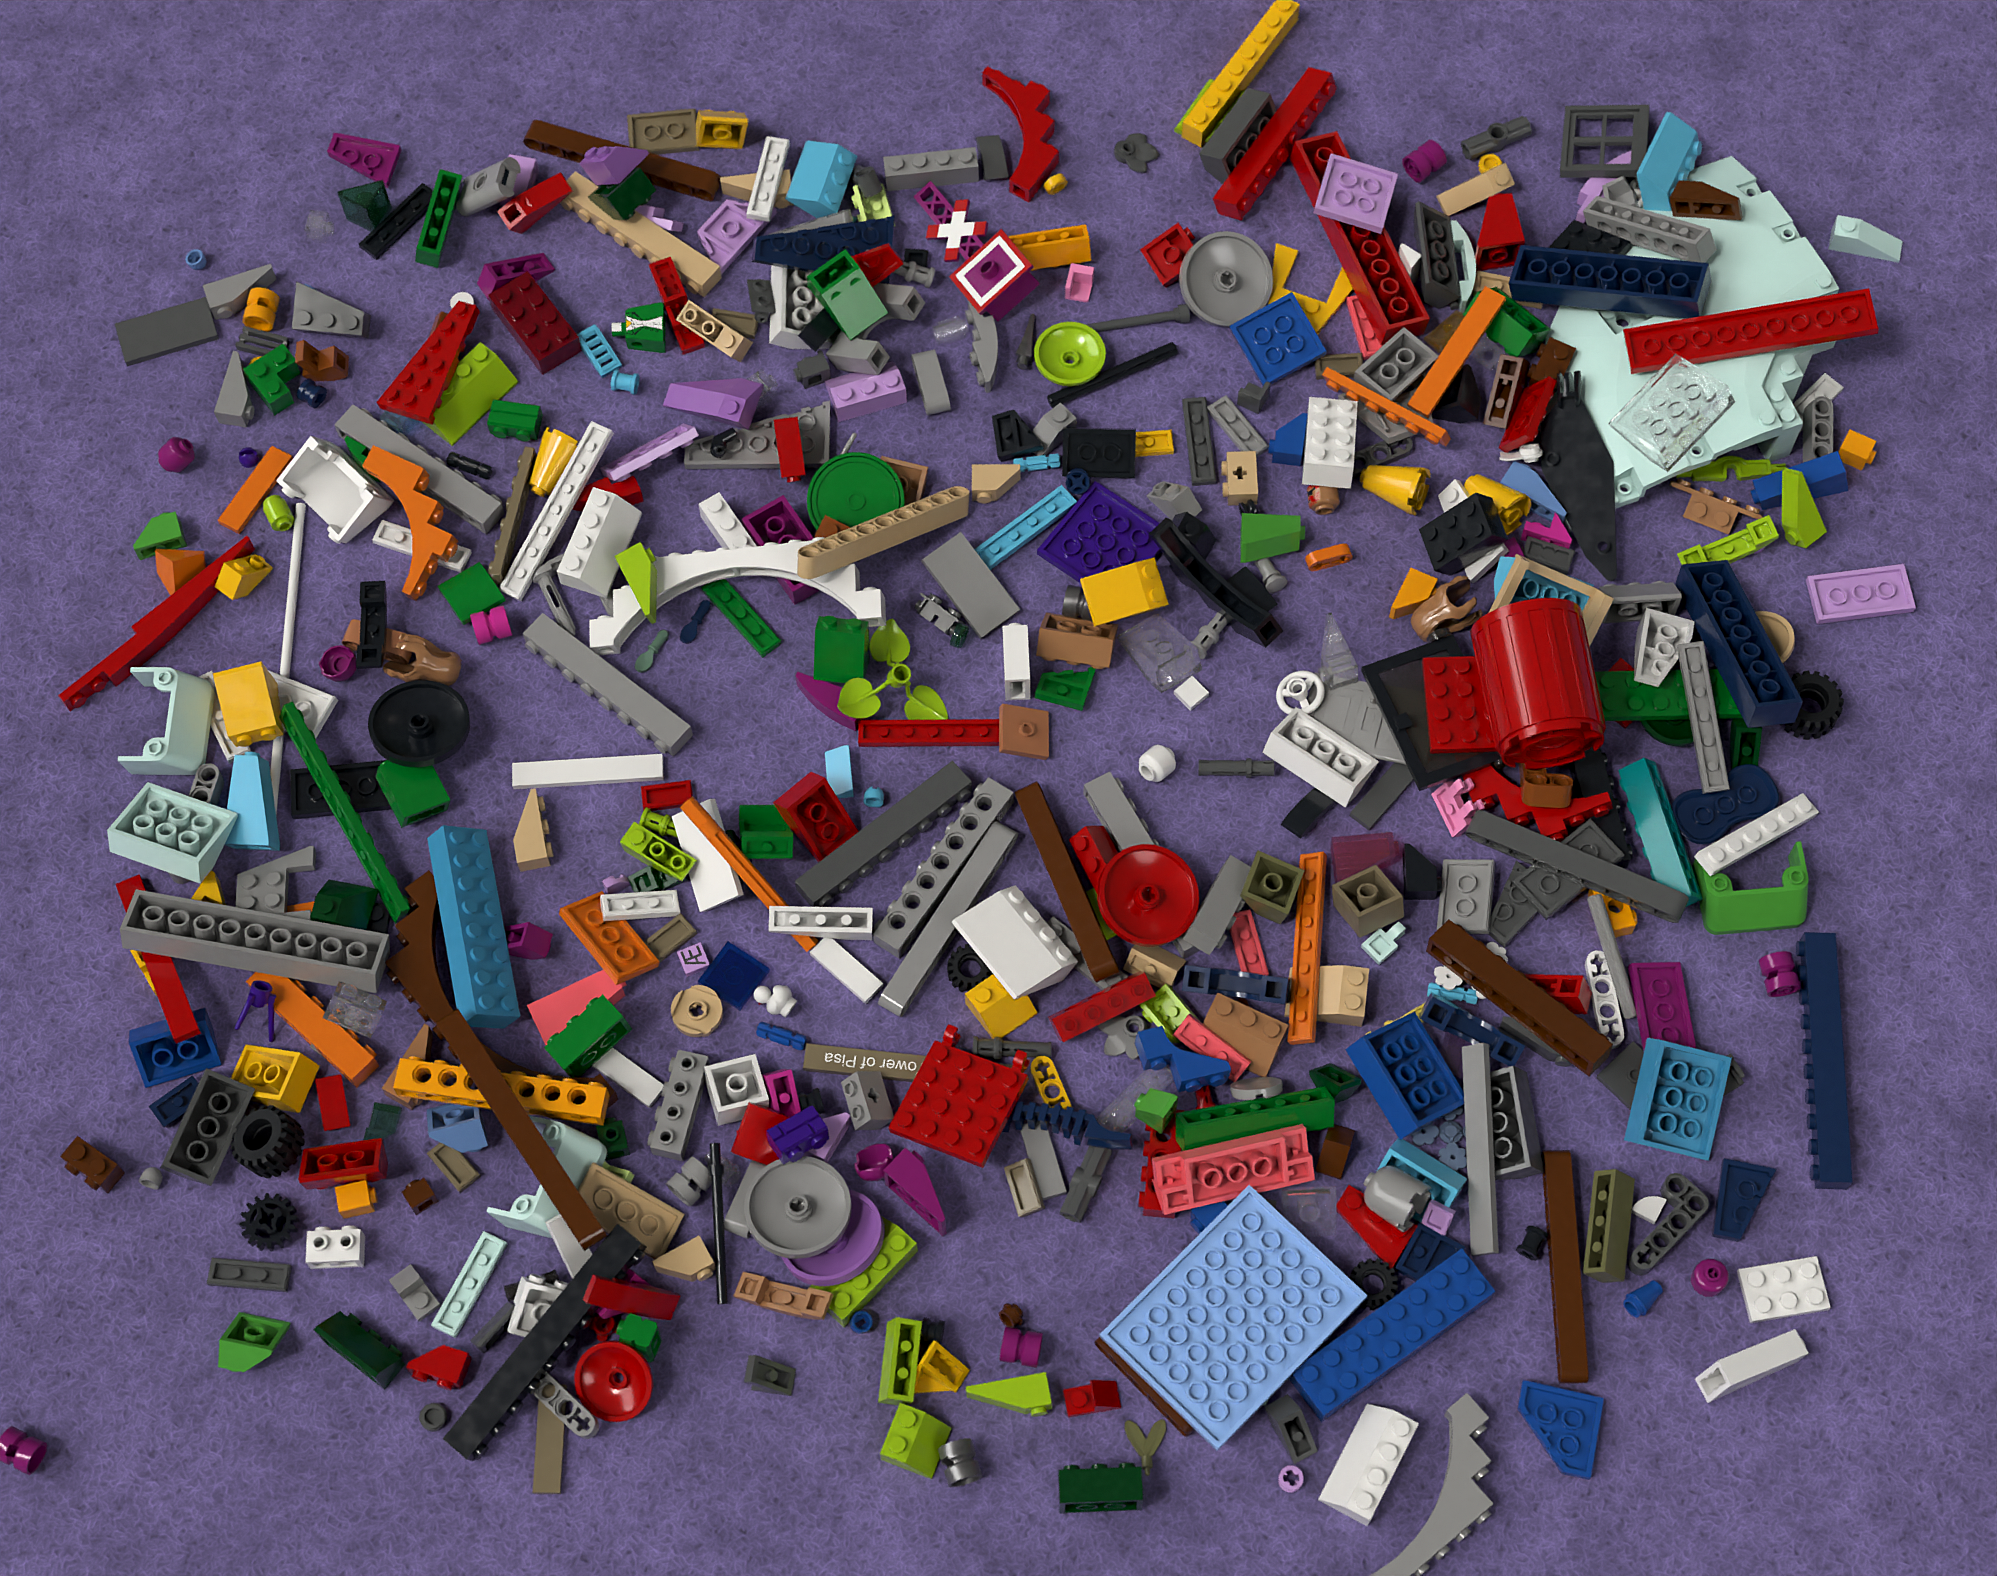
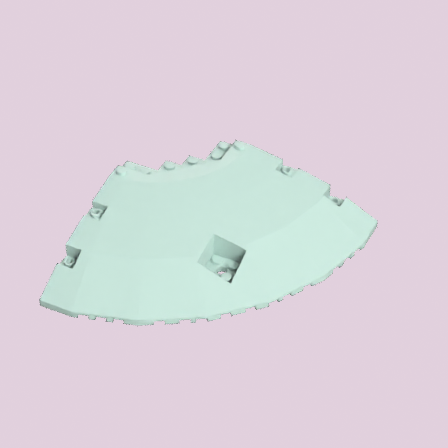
M1733 156L1694 168L1689 172L1687 181H1702L1738 197L1743 216L1741 220L1673 217L1672 210H1648L1710 228L1716 251L1705 262L1709 263L1711 284L1701 316L1837 294L1839 288L1834 278L1807 238L1800 237L1793 224V220L1772 192L1769 190L1762 193L1756 183L1757 178ZM1632 244V248L1626 254L1629 256L1685 261ZM1560 305L1551 324V330L1545 338V344L1552 337L1576 348L1566 372H1571L1574 378V371H1581L1582 401L1614 462L1615 511L1616 508L1639 501V498L1645 495L1647 489L1679 474L1708 465L1718 456L1731 450L1736 451L1757 443L1764 458L1769 459L1770 462L1789 456L1803 425L1792 402L1812 355L1833 348L1836 341L1631 374L1623 329L1687 318ZM1618 319H1624L1628 322L1629 325L1626 327L1619 326L1616 323V321ZM1557 392L1554 393V396L1547 404L1545 417L1557 403ZM1697 450L1700 454H1694L1692 451ZM1548 484V489H1549V490L1551 491V493L1553 494V492H1552V490H1551V488H1550V486H1549V484ZM1624 487V488H1626L1628 491H1627V492H1623V491L1620 490V488ZM1565 517L1564 523L1568 531L1572 532V529Z

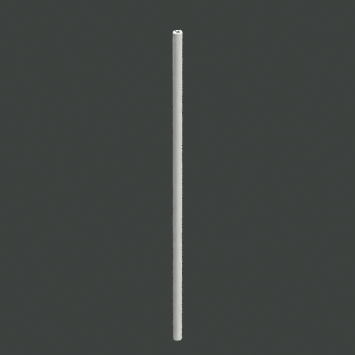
M297 503L295 509L280 675L287 678L290 677L306 508L304 503ZM284 735L278 736L273 740L270 773L276 814Z

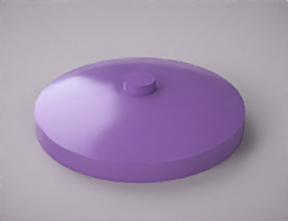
M849 1190L851 1199L850 1220L844 1234L832 1247L808 1258L791 1259L782 1257L792 1275L810 1285L832 1286L853 1279L870 1266L882 1247L885 1231L881 1214L868 1197L859 1192Z

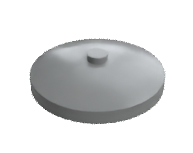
M1223 231L1203 237L1188 250L1181 264L1179 283L1184 301L1198 318L1214 326L1229 327L1266 306L1272 292L1273 275L1270 262L1257 243L1245 235Z
M803 1156L796 1162L789 1161L786 1164H782L780 1159L776 1160L759 1171L747 1189L744 1200L746 1224L756 1242L772 1254L791 1259L808 1258L818 1255L832 1247L842 1237L848 1226L851 1216L849 1189L843 1177L835 1168L817 1158Z

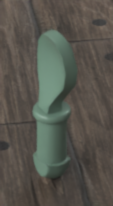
M660 630L653 642L648 645V651L642 653L635 662L637 672L643 673L651 668L653 654H657L665 640L668 639L669 633L667 630Z

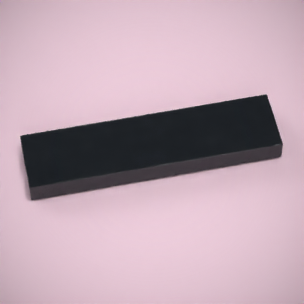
M424 183L419 185L359 243V247L377 260L427 212L433 190Z

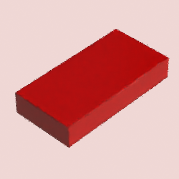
M691 780L641 786L643 811L646 807L650 808L651 811L679 808L693 796Z

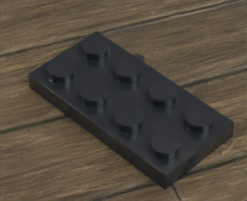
M386 760L330 765L331 770L335 771L338 776L341 788L348 793L351 801L350 804L355 812L392 810L376 779L378 766ZM308 768L290 769L292 818L302 819L334 815Z

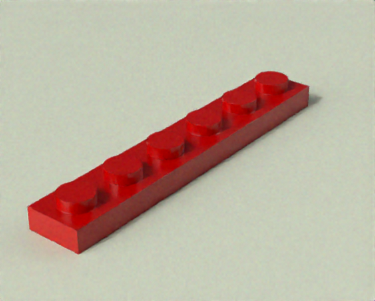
M999 719L859 720L858 745L859 747L999 746Z

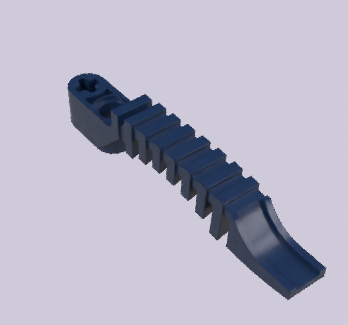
M1017 1101L1002 1131L1009 1133L1012 1120L1015 1122L1016 1130H1022L1024 1120H1027L1028 1129L1035 1130L1036 1123L1039 1121L1041 1130L1047 1131L1050 1122L1052 1133L1059 1134L1060 1128H1062L1064 1138L1070 1139L1071 1135H1073L1075 1145H1081L1084 1133L1085 1138H1088V1146L1128 1150L1132 1149L1134 1145L1131 1139L1132 1134L1105 1129L1097 1122L1095 1116L1087 1114L1086 1110L1080 1109L1079 1112H1076L1072 1107H1067L1064 1110L1059 1105L1050 1108L1049 1104L1042 1103V1106H1037L1033 1102H1030L1029 1105H1024V1102Z

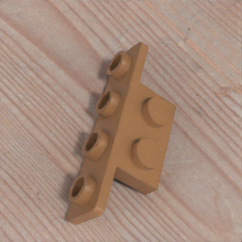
M1680 478L1676 482L1671 481L1669 484L1692 494L1684 512V518L1728 535L1738 512L1755 519L1763 518L1759 514L1760 509L1750 505H1746L1745 509L1736 506L1737 500L1727 496H1723L1722 500L1713 497V491L1700 487L1699 491L1690 488V482Z

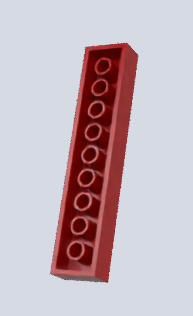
M1337 131L1295 141L1290 155V160L1314 208L1330 154L1351 159ZM1317 214L1380 345L1387 343L1403 327L1414 336L1423 335L1430 317L1385 227L1383 226L1380 234Z

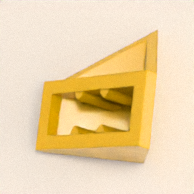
M933 1340L917 1367L914 1393L953 1391L956 1393L970 1370L937 1341Z

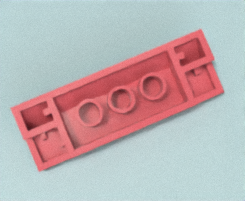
M1303 1124L1152 1158L1154 1173L1152 1182L1164 1215L1235 1199L1248 1185L1258 1193L1315 1180L1313 1158L1308 1152L1306 1127Z

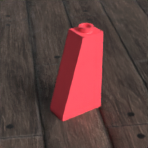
M601 970L530 1003L527 1007L546 1046L548 1039L555 1033L563 1031L567 1027V1022L573 1016L584 1012L587 1004L593 998H599L603 994L614 1006L625 996L623 987L627 985L626 982L615 985L607 973Z

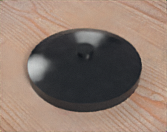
M415 680L389 689L375 702L369 714L368 730L374 748L388 761L405 767H426L450 758L463 746L470 731V716L466 702L453 688L436 681Z

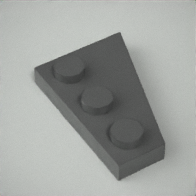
M1517 860L1490 918L1488 935L1504 948L1539 913L1512 884V881L1526 870Z

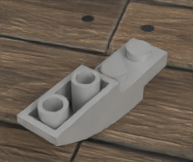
M968 301V310L965 311L968 325L972 324L974 328L972 330L974 342H972V352H969L972 366L977 365L979 372H976L979 386L983 385L985 392L989 393L994 385L998 366L996 325L993 315L983 317V314L980 315Z

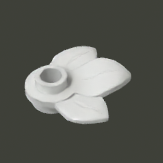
M1523 444L1518 452H1500L1501 457L1499 459L1502 461L1524 459V462L1527 463L1539 460L1538 457L1543 455V451L1540 449L1539 444Z

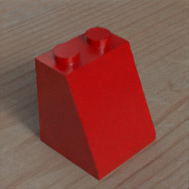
M1498 193L1488 198L1475 253L1476 272L1514 266L1520 245L1525 243L1512 193Z

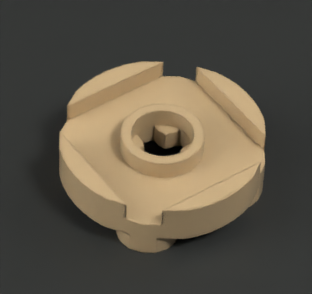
M694 985L685 991H680L675 996L671 1004V1014L674 1025L681 1033L690 1037H706L720 1025L723 1018V1008L721 1000L714 990L703 985ZM701 1006L703 1014L694 1017L690 1010Z

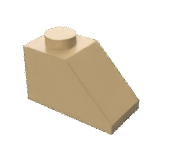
M972 464V501L983 504L997 501L1020 480V464Z
M700 1236L652 1261L658 1273L691 1282L697 1279L699 1281L706 1280L713 1275L712 1271L715 1270V1263Z

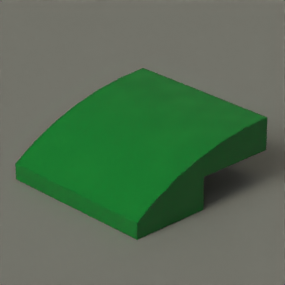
M480 562L437 586L463 625L471 621L470 614L481 611L486 613L506 601Z

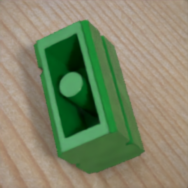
M493 399L487 425L490 434L497 438L503 439L506 436L516 437L520 441L528 442L530 439H538L543 414L541 407L538 405Z
M630 1313L618 1325L616 1335H619V1341L633 1346L645 1357L647 1362L651 1363L654 1361L662 1343L657 1323L648 1319L642 1320V1317Z

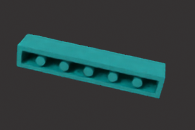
M1642 758L1619 769L1621 777L1619 783L1623 791L1626 792L1628 798L1627 807L1631 814L1634 815L1636 821L1635 830L1642 839L1644 845L1642 848L1643 854L1650 862L1652 868L1650 874L1653 881L1684 893L1689 898L1686 907L1702 900L1703 898L1656 762Z

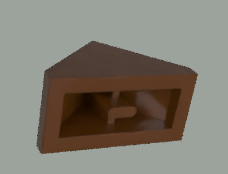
M1334 1124V1127L1328 1128L1315 1172L1341 1180L1355 1130Z

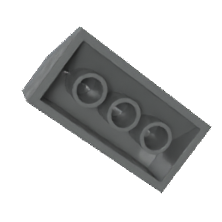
M1247 88L1220 126L1214 131L1206 145L1202 147L1199 155L1204 168L1220 183L1223 184L1275 114L1276 108L1270 93Z
M1418 201L1415 203L1413 224L1417 252L1422 255L1419 269L1422 298L1425 303L1441 309L1461 297L1450 217Z
M1515 1066L1490 1072L1495 1180L1522 1179L1544 1173L1527 1072Z
M206 1068L160 1168L185 1179L212 1186L232 1142V1135L236 1133L237 1129L235 1127L238 1123L240 1124L255 1089Z

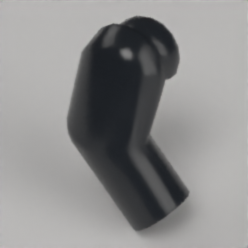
M733 427L713 437L710 451L715 458L723 457L726 453L727 443L738 438Z

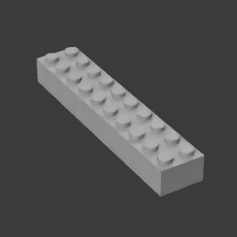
M137 889L120 927L122 947L125 949L377 993L386 967L385 962L390 955L389 934Z

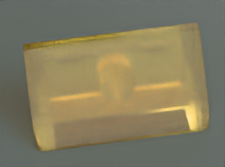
M1455 311L1423 338L1424 341L1441 354L1465 316L1462 312Z

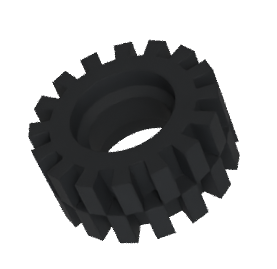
M965 944V948L957 947V951H953L951 958L948 959L947 973L949 981H952V986L954 988L958 987L960 992L964 990L968 992L993 974L969 944ZM969 960L977 962L981 968L979 974L975 977L963 975L960 968L964 962Z
M1369 1258L1366 1262L1362 1260L1358 1263L1357 1267L1353 1268L1349 1279L1368 1295L1361 1303V1307L1364 1309L1365 1307H1369L1370 1310L1380 1308L1394 1298L1396 1294L1398 1278L1394 1275L1395 1270L1393 1268L1390 1269L1386 1261L1384 1264L1381 1263V1259L1376 1258V1261H1372V1258ZM1369 1275L1378 1276L1383 1282V1289L1377 1294L1368 1293L1363 1287V1279Z

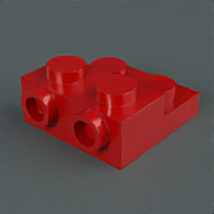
M1179 222L1140 249L1165 288L1179 279L1182 261L1188 250L1194 245L1192 242L1195 239L1194 235L1188 227L1183 229Z

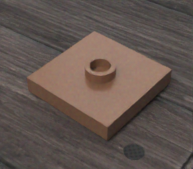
M1002 704L999 707V753L1046 760L1049 757V711Z

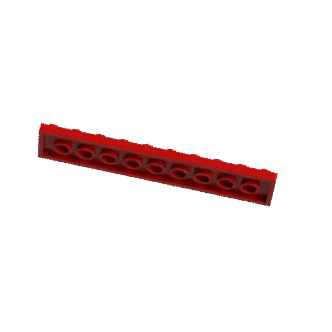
M1868 288L1623 329L1631 374L1874 335L1878 334L1879 328Z

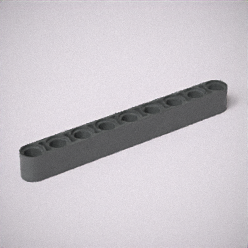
M1482 810L1475 811L1465 832L1466 836L1475 842L1671 923H1678L1689 901V898L1680 891Z

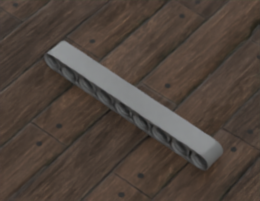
M998 821L991 825L884 989L878 1001L879 1006L899 1017L905 1014L958 932L952 921L975 906L1015 844L1018 832Z

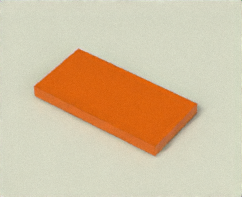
M603 891L560 908L559 915L615 985L659 966L660 961L626 920L603 921L600 896L604 895Z

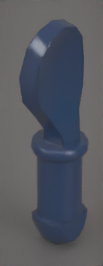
M703 600L699 603L700 606L691 617L692 621L681 630L679 637L683 643H691L696 638L697 625L702 623L704 616L711 608L709 600Z

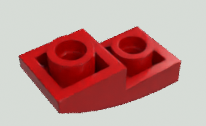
M341 1074L315 1079L324 1131L350 1127Z

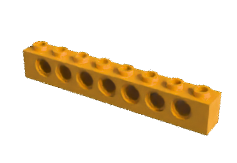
M410 1056L408 1059L400 1058L393 1086L398 1096L491 1109L479 1089H470L474 1082L462 1064L460 1066H452L442 1060H435L434 1063L424 1062L422 1058ZM499 1070L528 1115L604 1125L610 1095L607 1087H604L603 1084L589 1082L586 1085L579 1084L578 1081L569 1078L558 1081L552 1080L547 1075L530 1077L519 1071H512L509 1074L502 1073ZM425 1074L431 1075L427 1082H419L421 1076ZM449 1078H457L454 1085L445 1086V1082ZM526 1089H534V1093L530 1097L522 1096ZM551 1093H560L557 1100H547ZM578 1096L586 1097L582 1104L576 1105L573 1102Z

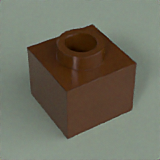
M425 1178L411 1181L406 1185V1189L401 1191L415 1215L439 1202Z

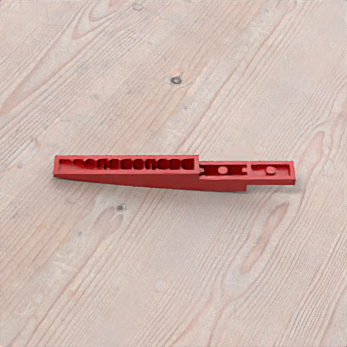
M248 536L244 537L131 626L135 633L133 637L58 695L66 708L71 712L74 708L81 707L88 697L93 693L103 690L109 681L115 687L132 674L130 672L131 667H141L165 646L219 592L215 588V584L224 562L250 556L255 550Z

